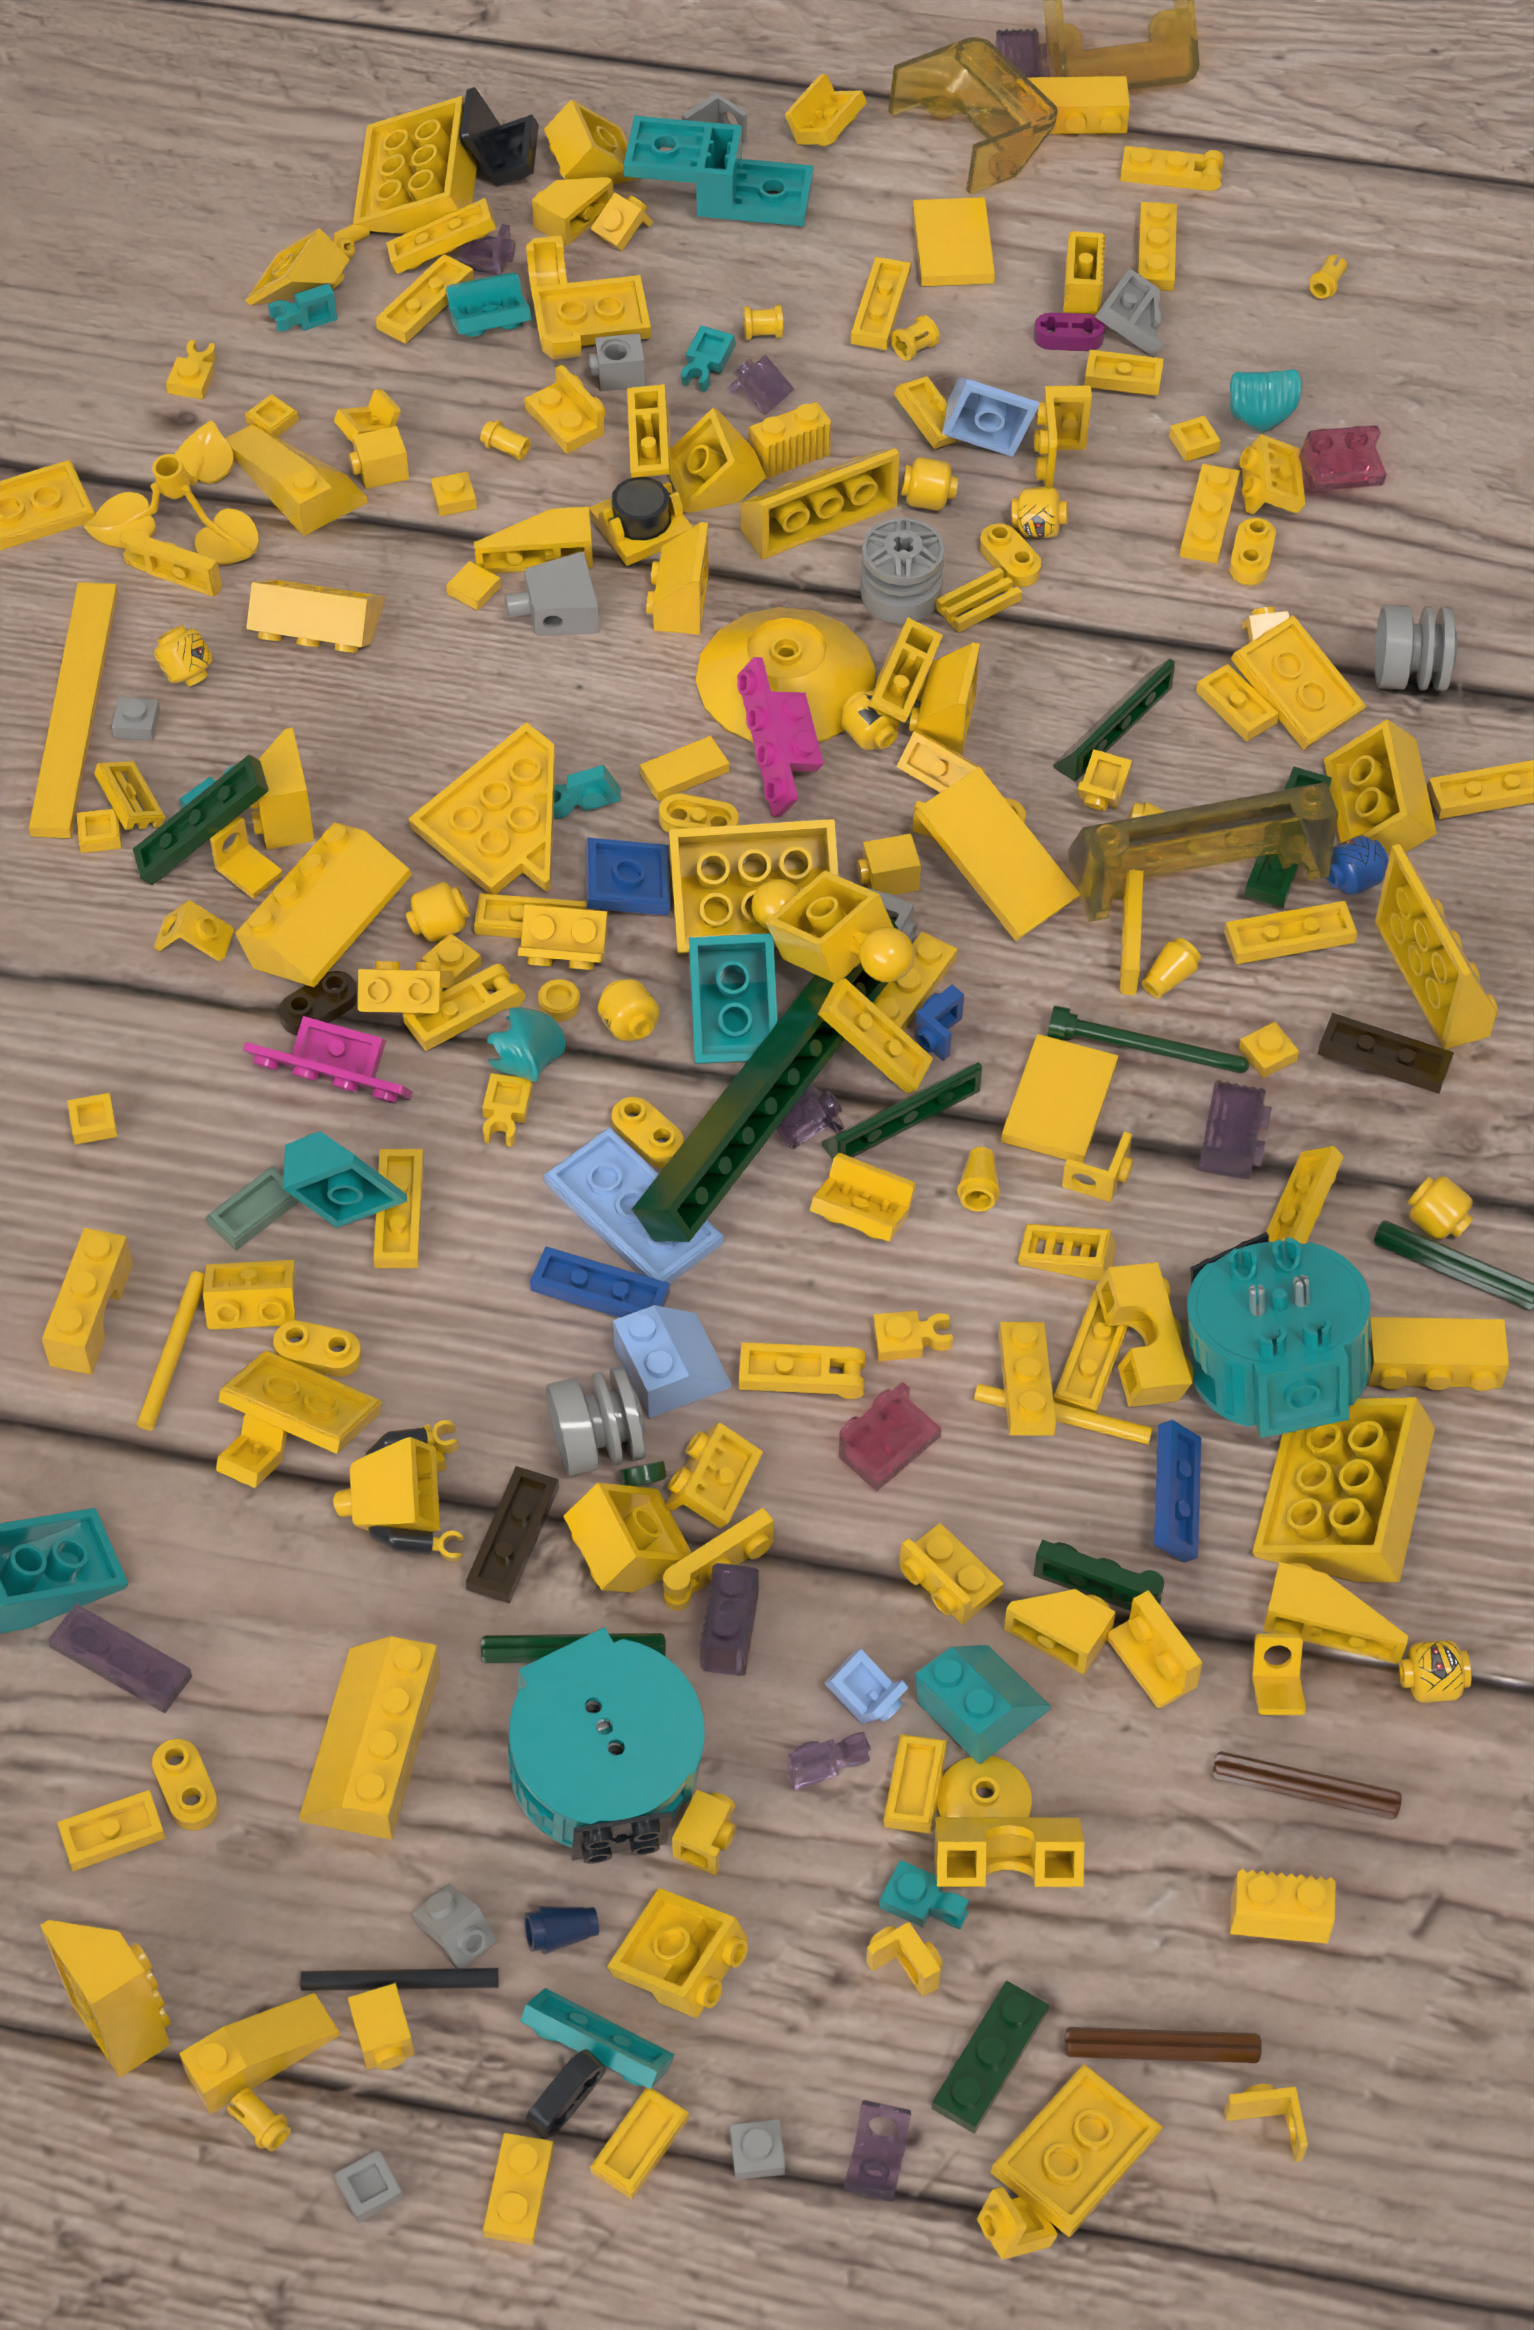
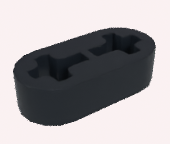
M584 2049L578 2052L568 2061L534 2103L525 2121L543 2139L553 2136L566 2124L599 2083L606 2071V2066L590 2050Z

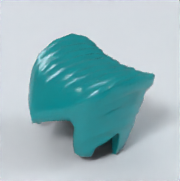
M1295 369L1269 372H1235L1230 382L1231 414L1236 420H1242L1252 429L1262 433L1275 428L1291 416L1298 407L1302 389V379L1299 372Z
M523 1007L509 1008V1015L506 1017V1020L510 1021V1029L508 1031L492 1032L487 1038V1043L494 1045L501 1058L488 1059V1062L500 1073L515 1075L520 1078H526L531 1082H537L544 1068L552 1060L559 1058L565 1051L566 1039L562 1028L553 1017L542 1011Z

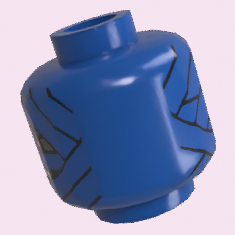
M1360 835L1330 849L1327 855L1328 865H1325L1324 873L1327 881L1333 888L1338 887L1347 895H1355L1382 883L1389 860L1385 849L1379 841Z

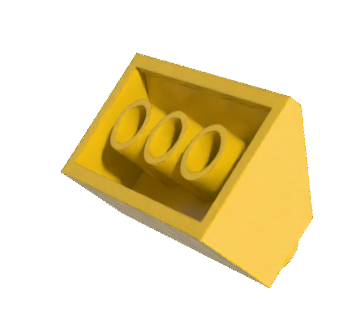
M896 448L875 450L741 502L740 530L761 560H764L897 507L900 453Z
M334 822L235 934L253 969L315 987L412 876V873L406 865L365 830Z
M389 1636L349 1648L299 1815L300 1822L389 1840L393 1839L441 1671L437 1645Z
M47 1920L40 1925L70 2003L119 2078L171 2045L165 2030L166 2027L171 2025V2021L163 2009L165 2003L157 1991L159 1985L150 1971L152 1965L137 1942L129 1946L121 1933L115 1930Z

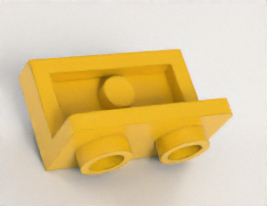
M820 74L788 109L785 117L797 145L819 144V146H827L834 143L844 128L856 119L857 114L866 105L867 101L862 90L834 91L828 75Z
M375 961V970L358 969V1010L361 1012L440 1013L442 1010V988L454 986V971H441V962H415V970H400V962Z
M838 1153L833 1158L828 1179L813 1196L810 1211L824 1216L830 1222L842 1223L860 1230L871 1238L890 1242L908 1218L916 1184L909 1179Z

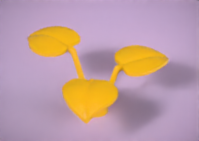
M212 420L190 435L175 454H164L154 461L152 472L157 482L151 484L153 494L150 506L148 500L143 495L134 492H123L107 500L93 518L84 524L86 532L94 539L115 548H123L119 535L124 530H127V528L131 529L133 527V529L137 528V530L147 531L148 536L152 537L156 531V524L151 515L158 511L160 493L171 499H179L186 496L201 521L207 526L201 529L195 537L196 551L198 554H205L217 560L218 565H228L250 558L252 554L256 553L260 542L256 526L248 515L239 510L227 508L221 510L211 521L191 492L190 485L195 486L198 481L204 484L216 483L227 476L234 465V454L231 446Z

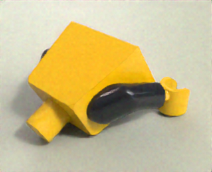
M441 1420L434 1425L432 1431L426 1432V1429L422 1427L385 1433L366 1452V1456L353 1461L350 1466L351 1488L337 1491L334 1495L333 1502L337 1514L340 1517L352 1516L354 1525L368 1530L372 1540L397 1552L430 1555L431 1551H440L442 1557L447 1561L457 1562L461 1560L463 1554L449 1553L444 1549L445 1544L449 1540L465 1541L459 1532L452 1530L445 1532L440 1538L433 1537V1532L440 1531L436 1450L443 1454H451L459 1448L457 1439L448 1441L439 1439L442 1434L454 1433L456 1431L455 1425L449 1420Z

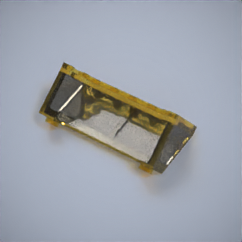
M1327 783L1312 784L1082 827L1068 849V861L1088 921L1093 922L1109 918V905L1114 898L1116 900L1124 899L1125 888L1123 882L1126 881V874L1129 873V870L1144 871L1143 878L1278 853L1283 869L1291 867L1292 863L1307 870L1309 880L1329 877L1338 811Z

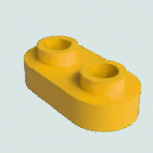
M1249 518L1238 526L1229 568L1230 575L1238 583L1256 585L1266 579L1276 537L1275 527L1269 521L1262 518Z
M997 523L983 529L980 535V553L994 569L1000 567L1004 571V578L1009 577L1013 581V586L1028 587L1038 581L1041 572V558L1013 527Z
M678 793L669 795L661 801L659 805V824L667 833L671 829L739 825V814L736 808L729 803Z
M627 1097L617 1102L612 1109L613 1131L648 1164L654 1167L664 1168L684 1143L681 1131L645 1099ZM632 1113H634V1114H639L638 1116H635V1117H630V1116H628V1114H632ZM659 1138L668 1139L664 1143L657 1142L656 1140Z
M296 1320L281 1325L273 1337L276 1355L319 1374L332 1377L348 1376L358 1369L362 1361L359 1340L354 1334L345 1330ZM295 1337L302 1338L296 1343L289 1342L290 1339ZM336 1346L345 1347L340 1352L332 1351V1348Z
M172 1739L162 1743L153 1754L152 1768L174 1822L179 1827L191 1831L201 1830L209 1826L218 1814L219 1804L216 1792L197 1748L191 1742L184 1739ZM174 1756L184 1758L178 1765L168 1764V1761ZM190 1796L201 1798L195 1805L185 1804V1800Z

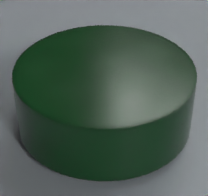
M664 1461L620 1469L622 1485L627 1486L657 1482L667 1477Z

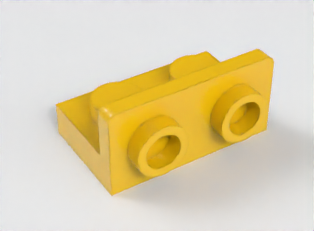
M563 365L555 368L556 383L524 398L525 410L568 454L604 435L606 411L600 399L592 397L584 388L580 378L575 374L572 375Z
M1260 434L1251 446L1243 450L1239 460V466L1242 470V495L1245 500L1246 513L1254 515L1266 502L1275 507L1298 514L1306 505L1300 449Z
M525 904L521 946L518 947V956H527V964L552 966L553 959L569 960V968L594 970V962L601 963L605 961L609 911Z
M276 1260L206 1264L203 1299L207 1328L216 1330L281 1326L287 1322L296 1321L294 1302L295 1261Z
M719 1422L705 1433L701 1430L698 1431L690 1440L685 1450L689 1458L685 1466H681L674 1473L668 1484L667 1489L671 1491L665 1507L674 1511L684 1504L721 1529L729 1523L763 1451Z
M941 1523L937 1524L915 1543L909 1538L901 1543L899 1564L905 1577L915 1585L920 1583L931 1594L936 1607L947 1616L952 1614L962 1625L1003 1592L1004 1583Z
M1149 1590L1133 1598L1129 1620L1109 1631L1107 1640L1155 1706L1163 1708L1197 1688L1203 1662Z

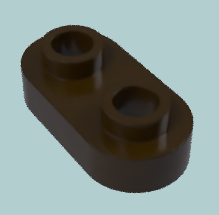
M342 971L327 972L315 987L305 985L285 997L279 1007L283 1028L288 1033L297 1035L303 1016L330 1023L351 1010L357 1002V989L354 979ZM300 1007H305L302 1011H296Z

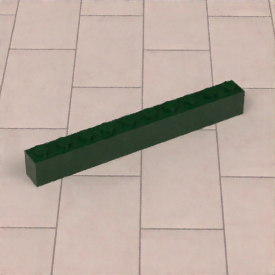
M891 920L893 927L898 929L895 922ZM861 963L849 975L844 977L872 1003L889 983L870 977L863 969ZM816 974L633 1206L631 1210L653 1241L690 1242L843 1043L845 1038L818 1015L834 984L833 982Z

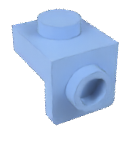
M862 1649L854 1651L824 1683L861 1724L878 1719L882 1722L888 1720L902 1706L903 1702L899 1697L908 1689L903 1680L893 1683Z

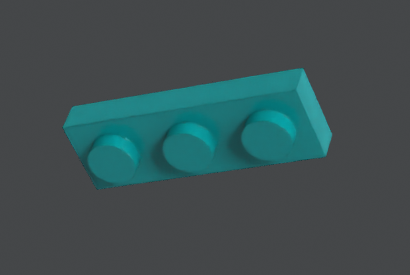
M544 1988L526 2004L520 2022L532 2027L540 2037L551 2041H559L576 2050L577 2053L588 2049L605 2066L620 2073L627 2082L637 2086H645L649 2089L669 2071L675 2055L547 1988Z

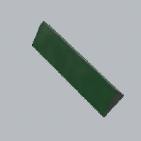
M1169 659L1148 672L1053 764L1054 769L1074 782L1086 773L1093 749L1106 753L1172 689L1175 661Z
M977 1062L964 1067L822 1141L823 1148L832 1160L838 1153L853 1158L980 1092L982 1065Z

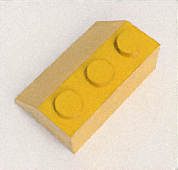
M278 579L255 581L251 583L246 629L259 631L258 638L282 641V635L297 637L296 644L320 647V641L335 643L334 650L358 653V647L371 645L384 606L385 596Z
M1386 719L1323 758L1326 775L1332 777L1330 795L1340 843L1356 836L1364 835L1371 840L1379 841L1387 854H1390L1392 846L1400 844L1406 853L1437 834L1417 739L1399 726Z

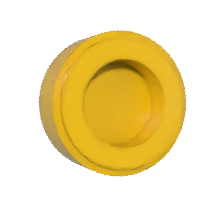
M554 979L546 982L538 992L539 1010L550 1015L558 1022L573 1018L580 1009V992L577 986L565 979Z

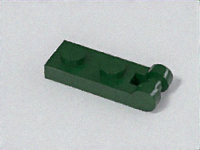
M1043 1539L1036 1553L1034 1577L1071 1590L1076 1589L1085 1595H1095L1109 1604L1131 1611L1133 1598L1148 1590L1159 1605L1161 1603L1164 1579L1156 1571L1146 1570L1138 1574L1122 1568L1113 1560L1107 1558L1096 1559L1079 1553L1074 1547L1066 1543H1051Z

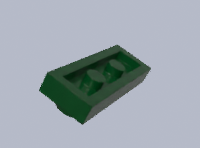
M1006 1980L932 2101L931 2109L975 2134L1047 2015L1049 2004Z

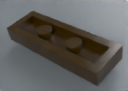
M1332 1013L1318 1049V1055L1440 1094L1454 1055L1452 1051Z
M518 1466L515 1467L466 1579L467 1590L510 1604L559 1490V1479Z

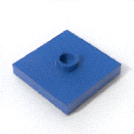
M587 838L585 850L586 902L588 909L669 915L671 907L669 845Z

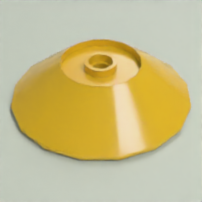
M776 607L747 613L719 629L700 653L695 680L705 710L726 731L753 742L751 730L746 723V711L742 695L737 687V675L753 657H762L771 691L806 693L818 742H823L844 731L842 727V709L846 701L859 691H874L876 669L867 645L844 623L814 610Z

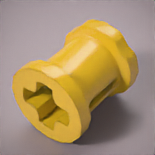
M775 304L774 308L758 310H751L750 306H743L745 340H751L752 336L775 335L777 339L783 338L781 304Z
M922 314L915 319V323L904 330L901 328L894 330L891 333L890 339L892 347L899 358L904 361H910L916 356V352L921 349L934 347L939 344L940 333L935 322L927 315Z

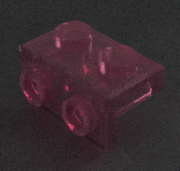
M1354 426L1309 431L1298 457L1311 490L1322 491L1383 485L1387 474L1375 447L1381 434L1379 426Z
M901 1382L892 1391L886 1389L881 1392L874 1400L871 1409L860 1418L855 1416L848 1420L839 1433V1458L876 1492L941 1437V1427L909 1400L910 1387L904 1382Z

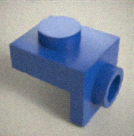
M953 984L942 993L931 995L925 1001L922 1008L916 1012L914 1037L925 1051L933 1052L942 1061L950 1056L952 1034L949 1029L958 1023L963 1016L964 994Z

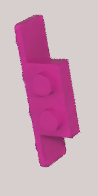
M753 657L738 673L737 687L742 695L746 711V723L751 730L756 750L755 759L760 766L765 786V798L769 802L772 816L781 817L798 800L792 771L816 772L824 765L806 693L771 691L763 658Z
M303 1016L292 1054L245 1042L243 1051L254 1056L253 1064L277 1070L279 1064L293 1067L292 1074L316 1082L319 1075L333 1078L332 1086L355 1093L358 1086L373 1090L372 1097L394 1104L397 1103L398 1097L411 1100L413 1092L405 1086L375 1078L386 1044V1040L377 1036Z

